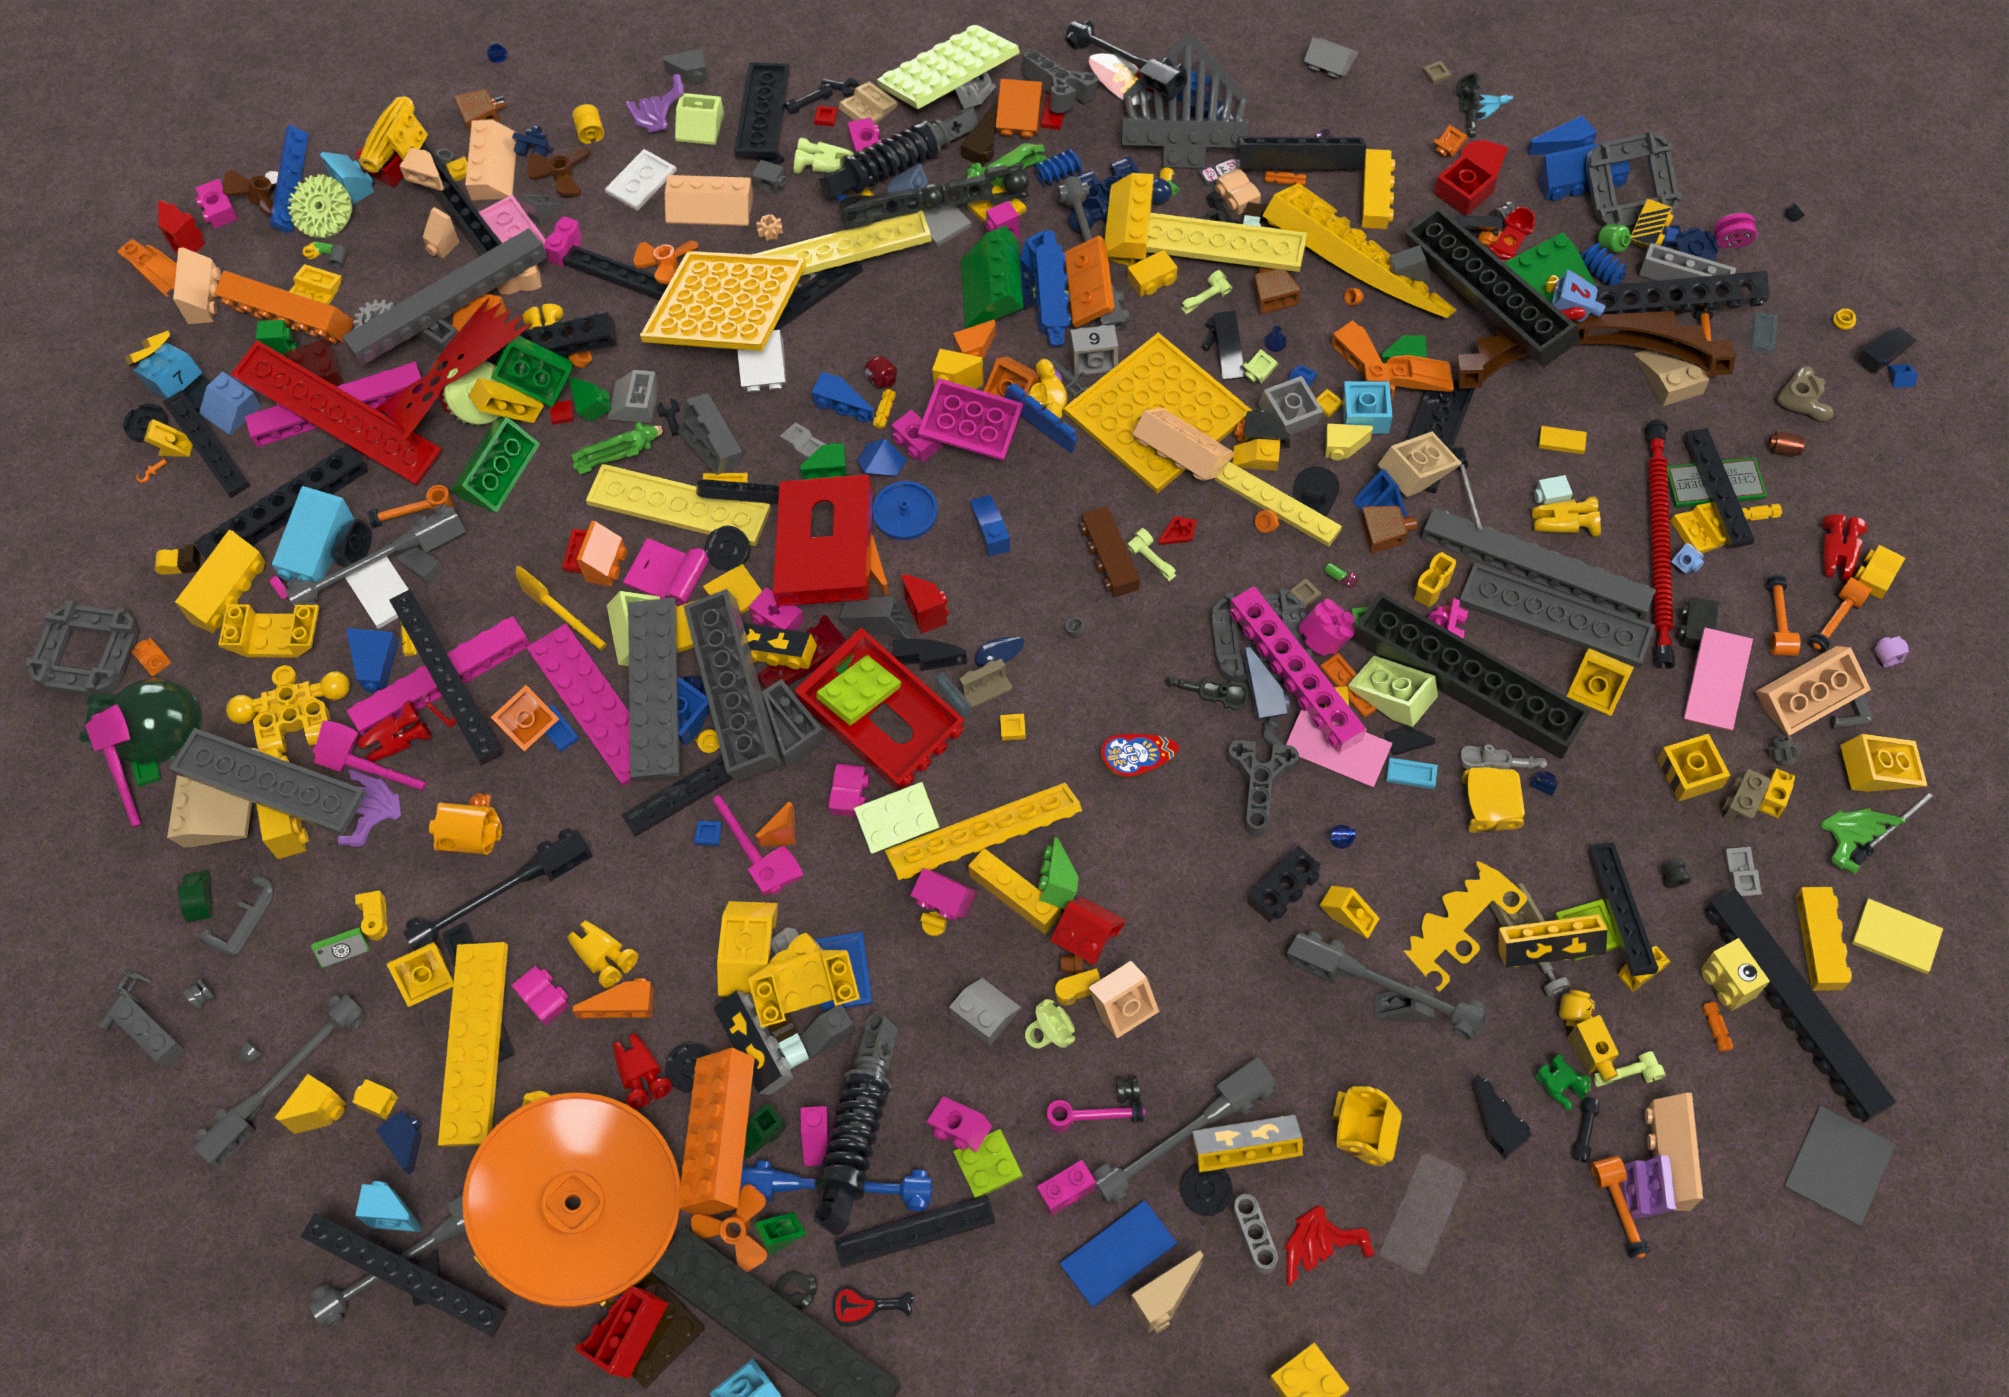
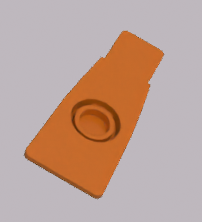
M134 239L128 241L118 250V254L128 260L133 268L166 297H169L166 293L175 288L177 263L150 245L143 247Z
M1406 355L1392 357L1386 363H1365L1364 365L1366 382H1389L1392 386L1449 392L1454 390L1450 363L1447 361Z

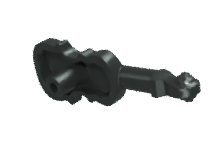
M1477 73L1467 74L1457 83V95L1461 96L1459 108L1463 113L1467 114V135L1470 138L1476 135L1475 110L1479 106V95L1477 93L1481 87V78Z
M1173 676L1166 678L1168 687L1176 686L1180 689L1197 692L1202 700L1212 701L1213 703L1216 701L1222 702L1224 708L1238 711L1242 710L1248 702L1249 688L1241 682L1231 680L1230 683L1223 684L1220 680L1206 678L1200 684L1184 679H1175Z

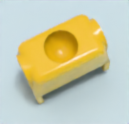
M1487 767L1470 768V770L1464 771L1462 783L1468 784L1469 803L1475 818L1470 820L1469 832H1494L1523 827L1525 810L1520 776L1515 770Z
M1351 1087L1345 1096L1340 1113L1337 1148L1348 1155L1361 1159L1367 1164L1385 1166L1386 1162H1390L1394 1158L1402 1113L1392 1100L1379 1089Z

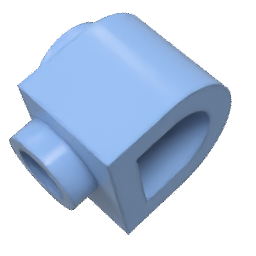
M1686 543L1671 562L1685 573H1689L1692 570L1697 572L1704 564L1702 560L1704 555L1691 544Z

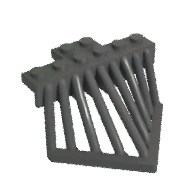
M1186 32L1158 59L1162 61L1167 57L1176 67L1177 54L1184 48L1183 66L1187 70V84L1182 90V116L1177 117L1176 96L1174 99L1169 98L1168 117H1164L1163 94L1154 90L1155 117H1151L1147 89L1142 77H1140L1124 92V103L1128 116H1123L1122 145L1164 146L1163 167L1205 168L1206 147L1237 148L1238 136H1248L1249 120L1243 119L1248 96L1190 32ZM1192 49L1198 55L1195 118H1190ZM1207 65L1212 70L1208 118H1203L1205 69ZM1219 79L1226 85L1221 118H1217ZM1138 92L1142 117L1137 116L1132 98ZM1234 94L1239 100L1236 116L1234 119H1230Z

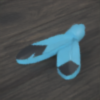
M1479 95V105L1485 106L1477 112L1476 118L1478 120L1487 118L1500 105L1509 103L1513 96Z

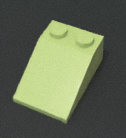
M1373 656L1348 685L1350 690L1392 720L1412 727L1438 697L1434 675L1377 656Z

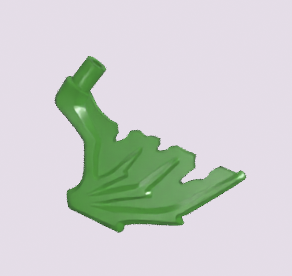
M1870 809L1852 812H1842L1840 810L1820 823L1821 828L1830 831L1838 843V847L1831 859L1832 863L1841 870L1846 869L1856 874L1860 866L1849 860L1851 853L1856 849L1855 843L1865 845L1867 842L1873 841L1872 836L1880 837L1886 833L1885 826L1880 824H1889L1896 827L1901 823H1905V819L1873 812Z

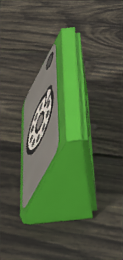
M355 928L311 945L322 968L369 951L366 936L360 928Z

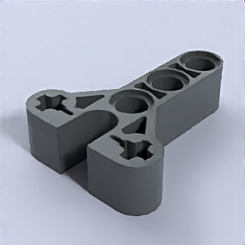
M1027 50L1024 52L1021 73L1031 81L1042 82L1043 89L1050 93L1049 109L1051 111L1063 113L1074 108L1075 98L1082 103H1086L1096 97L1099 77L1094 73L1065 70L1038 51Z
M1236 740L1229 746L1227 759L1230 766L1238 769L1249 785L1245 830L1252 837H1261L1266 833L1268 826L1272 786L1285 774L1293 773L1296 770L1299 753L1293 746L1273 744L1271 760L1267 763H1260L1255 758L1256 742ZM1263 777L1266 779V781L1260 782L1257 781L1255 778ZM1261 799L1264 803L1257 804L1253 800ZM1259 821L1262 825L1254 826L1251 822Z

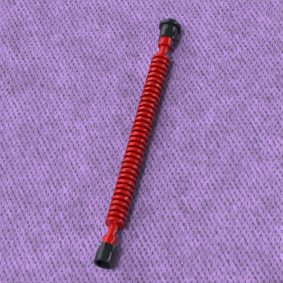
M1656 419L1650 421L1645 426V432L1650 442V451L1653 453V457L1649 459L1648 464L1653 589L1656 590L1653 596L1654 630L1659 631V639H1657V646L1655 648V667L1662 669V663L1665 662V669H1672L1675 667L1674 650H1672V640L1669 638V631L1673 630L1668 475L1667 459L1662 457L1664 445L1666 444L1668 425L1662 420Z

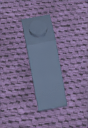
M1251 647L1245 648L1242 652L1256 720L1287 714V709H1290L1288 696L1284 695L1281 686Z

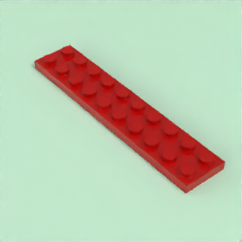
M258 340L255 341L231 373L235 380L340 442L350 445L352 449L417 487L443 452L440 447L413 431L399 445L405 429L397 422Z

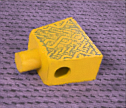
M1598 1015L1577 1024L1567 1039L1586 1072L1592 1073L1598 1070L1604 1082L1618 1076L1612 1064L1618 1056V1051L1601 1016Z

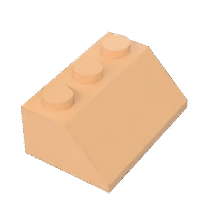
M179 248L173 300L188 324L214 322V314L218 313L217 303L215 302L218 296L214 292L217 287V280H220L221 277L220 269L215 266L212 259L188 249Z

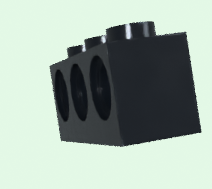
M1298 845L1249 895L1248 905L1269 923L1274 918L1279 920L1288 910L1286 906L1291 901L1296 903L1304 894L1303 889L1307 885L1313 886L1320 878L1321 864ZM1297 867H1305L1308 872H1299ZM1288 883L1292 888L1283 889L1280 884ZM1272 900L1275 902V905L1267 906L1263 901Z

